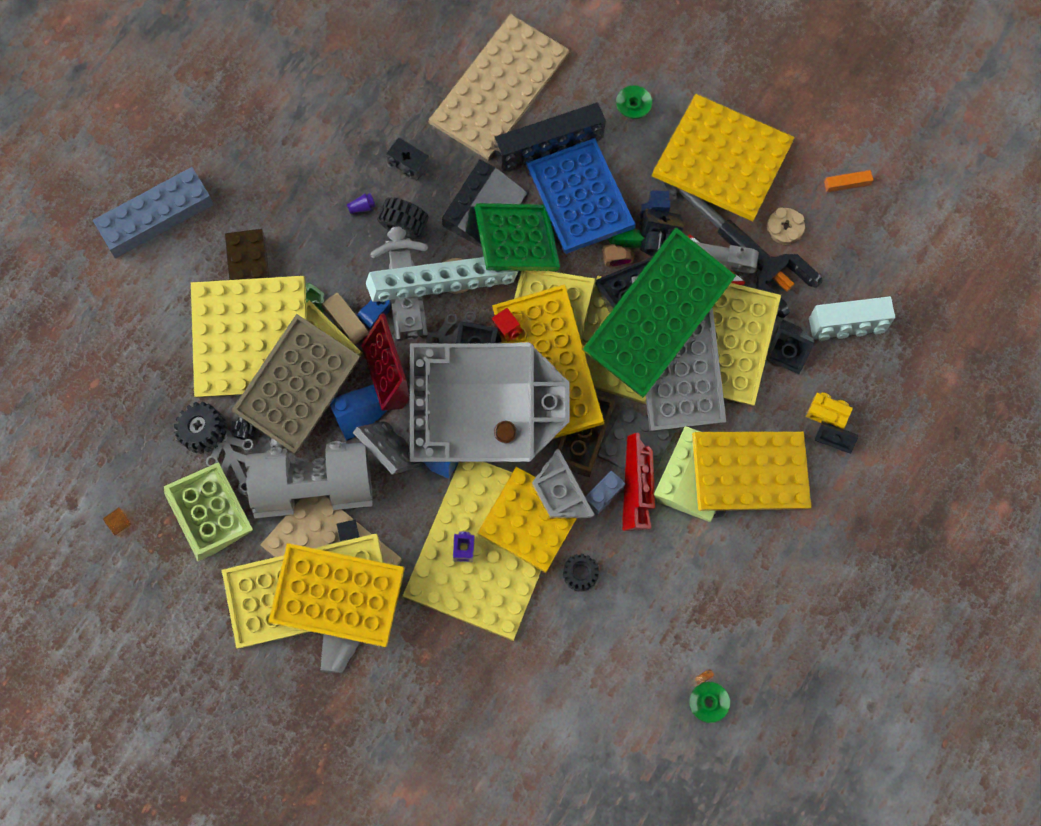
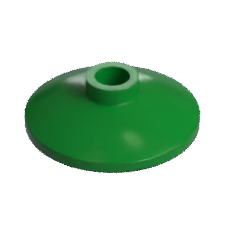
M631 85L623 88L618 93L616 106L623 116L638 119L647 115L651 110L652 97L645 88Z
M704 682L694 688L690 695L689 704L696 718L706 723H714L723 719L728 713L730 698L727 691L721 685L715 682ZM706 700L712 701L711 707L706 706Z

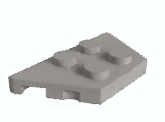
M557 449L532 482L549 517H594V513L560 450Z

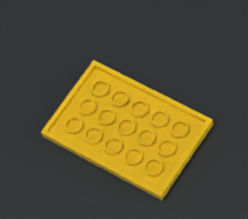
M804 432L692 433L698 511L811 508Z
M287 543L268 622L387 647L405 568Z

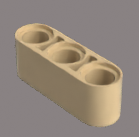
M335 293L321 303L335 324L354 345L369 334L362 322L338 293Z

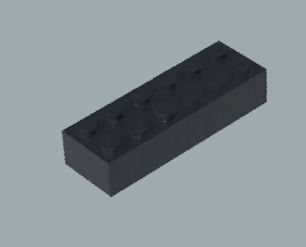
M597 102L495 136L494 154L502 172L506 170L512 171L518 166L527 165L526 163L585 141L594 138L596 142L604 138L606 120Z

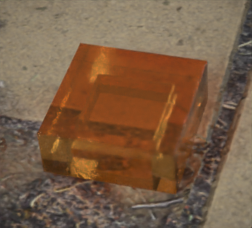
M117 508L103 518L114 535H117L131 525L120 508Z

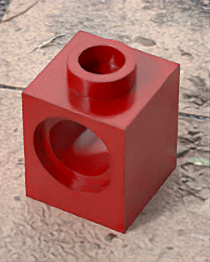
M505 308L491 318L495 327L498 328V331L507 342L518 338L520 333L523 332L520 323L508 308Z

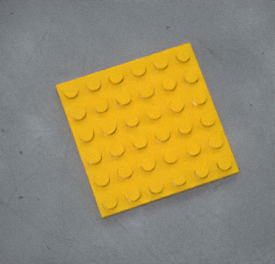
M695 94L658 161L652 176L750 221H754L795 137Z

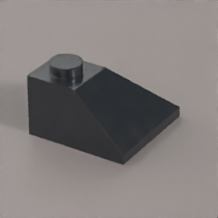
M782 320L767 352L766 360L800 374L815 341L801 327Z

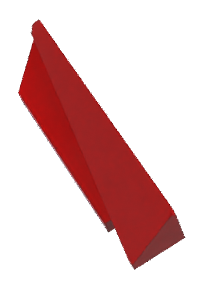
M634 433L627 436L622 530L651 529L648 509L655 508L653 450L643 444L639 433Z

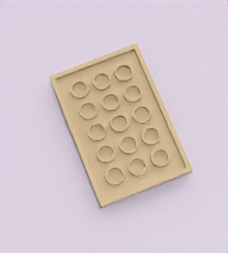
M325 495L301 498L294 506V514L286 515L261 543V547L273 557H279L284 555L287 543L309 548L338 543L340 539L336 524L354 519L342 509L333 510L331 500ZM356 522L359 537L371 535L369 531ZM379 540L383 562L398 565L402 558Z

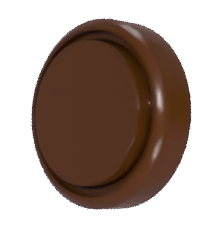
M501 421L494 429V436L501 443L513 441L517 434L515 425L510 421Z

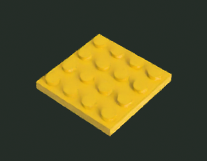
M516 467L477 535L546 573L577 518H550L532 485L536 477Z

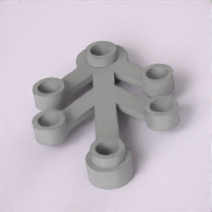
M223 428L227 431L222 443L220 441L217 442L218 447L214 448L211 456L207 457L206 464L208 467L211 466L209 461L212 459L215 460V464L218 463V457L222 449H224L226 455L221 468L226 476L230 465L232 466L240 483L238 491L242 496L248 497L247 490L242 489L247 484L246 477L239 465V462L246 463V455L233 451L231 445L242 447L244 451L250 452L254 449V444L250 439L241 440L232 437L231 432ZM246 443H251L249 448L244 447Z

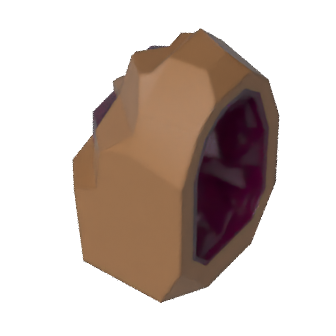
M614 244L603 246L605 266H622L634 261V253L628 248Z

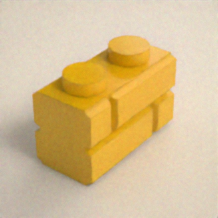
M821 392L816 393L806 417L819 423L823 421L844 429L853 408L847 402L833 400L829 394Z

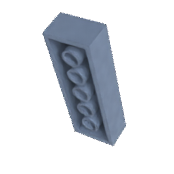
M190 167L97 217L93 222L114 258H117L213 206V202L196 172Z

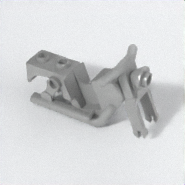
M393 227L387 233V236L392 241L388 240L386 244L373 250L371 257L377 258L389 252V269L411 267L415 265L413 260H411L410 249L426 251L428 246L424 243L412 241L410 238L404 239L406 230L401 227ZM422 296L392 299L391 307L396 341H403L404 338L413 340L418 338V336H421V338L427 337L428 332Z

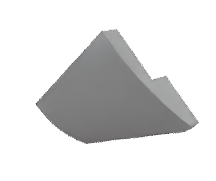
M324 634L321 671L343 673L360 642Z

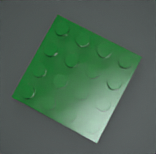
M476 203L475 212L486 270H559L560 264L551 221L544 205Z

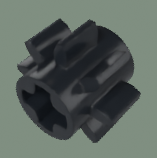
M238 417L236 422L232 421L230 428L234 432V437L242 440L248 439L249 435L254 436L256 427L242 417Z

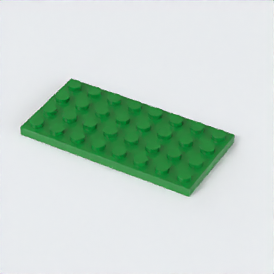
M675 228L582 350L643 398L736 275L678 228Z

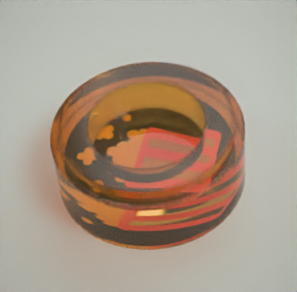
M708 669L695 677L694 680L697 685H700L714 677L715 674L711 669Z

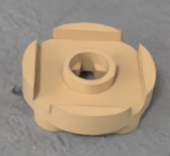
M778 208L771 214L767 223V230L771 238L782 245L797 242L805 230L804 216L790 208ZM788 223L789 226H791V228H787V230L783 229L784 226L781 224Z

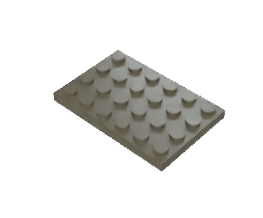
M296 314L232 411L297 454L361 359V356Z

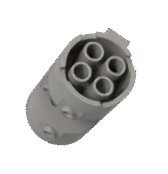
M333 441L326 444V460L324 458H318L312 462L298 460L293 464L290 462L287 449H281L280 447L271 448L264 453L247 454L245 467L249 468V470H247L246 484L250 508H254L252 509L254 518L294 514V499L330 495L333 510L373 506L367 447L362 442L346 444V442Z

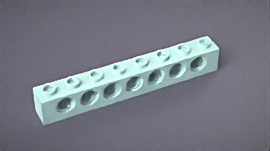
M484 257L369 272L366 286L372 302H385L392 299H404L413 296L421 297L423 295L440 294L449 291L457 292L478 287H492L500 284L508 285L514 282L518 271L486 270Z

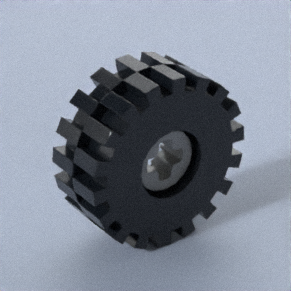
M195 402L193 407L190 405L186 406L187 410H182L180 412L182 416H177L176 418L178 424H174V428L177 430L174 434L178 437L176 439L193 453L199 452L204 454V450L211 452V447L216 449L218 447L217 442L220 441L222 443L224 439L221 436L226 435L227 432L223 429L227 428V424L224 422L226 420L225 417L209 403L201 402L199 404ZM200 424H202L203 426H202V427H199V429L197 430V429H196L197 426H199Z

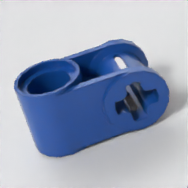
M371 299L359 311L358 319L368 328L372 329L381 314L386 316L390 312V300L372 302Z

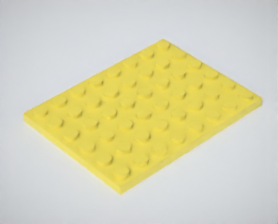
M459 462L404 591L403 598L514 641L541 570L477 535L512 472L486 462ZM465 531L474 535L473 563L453 562L454 534ZM467 545L460 547L461 550H467L468 548Z

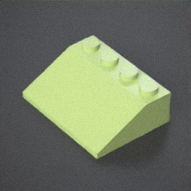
M685 426L654 496L658 503L711 522L716 511H698L692 433L700 431Z
M219 462L164 486V494L197 561L216 554L253 531Z

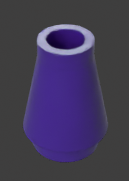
M365 193L347 204L350 214L371 211L372 208L376 207L371 193Z

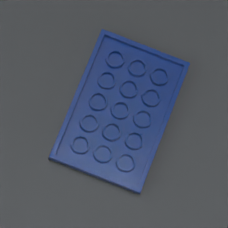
M595 138L526 163L565 254L635 228L633 218Z

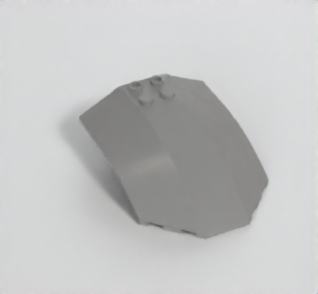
M530 342L486 344L410 343V462H530L569 423V381ZM501 421H510L517 429L515 439L509 443H501L494 436L495 426Z

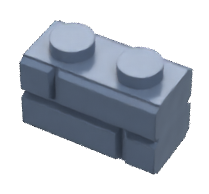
M610 471L585 497L593 513L597 516L624 489V481L613 471Z

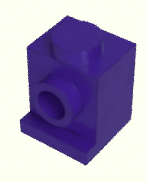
M465 531L454 534L453 562L473 563L474 535ZM467 545L468 548L467 550H461L460 547Z

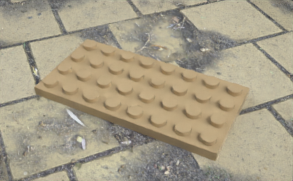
M510 14L431 116L429 124L489 160L494 154V137L510 132L568 56L569 49Z

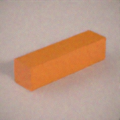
M871 170L826 177L824 184L826 192H833L871 185L873 177Z

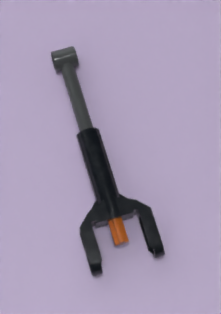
M666 182L664 183L669 193L676 195L679 192L718 228L717 233L730 245L758 251L756 289L777 294L768 286L774 280L786 292L794 286V283L782 273L786 267L791 269L808 286L817 288L823 282L820 274L798 254H782L776 257L768 255L730 219L726 221L703 199ZM780 298L777 316L785 318L790 313L787 303Z

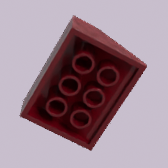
M381 314L363 341L362 349L382 411L403 409L410 400L407 382L386 316Z

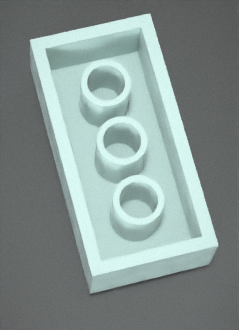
M891 296L816 305L809 317L813 340L825 341L831 337L843 339L855 334L856 336H864L872 332L882 334L887 331L895 319Z

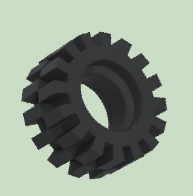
M582 553L568 558L563 568V578L569 588H574L575 591L581 590L582 592L586 589H591L595 585L599 575V567L595 563L594 558L591 559V556H585ZM582 565L588 569L589 574L587 578L583 580L575 578L573 570L576 566Z

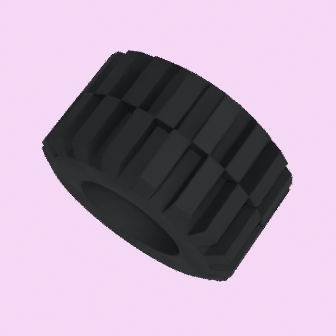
M388 197L383 204L377 221L389 231L393 227H401L406 230L405 238L420 239L429 216L423 209L411 202L400 198Z

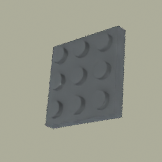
M623 406L598 457L625 470L627 436L639 433L643 444L653 450V468L655 473L675 430L662 429L650 431L648 417Z
M385 421L357 427L353 432L392 475L417 468L422 464V462H410V448L406 445V441L401 436H398L393 431V427Z

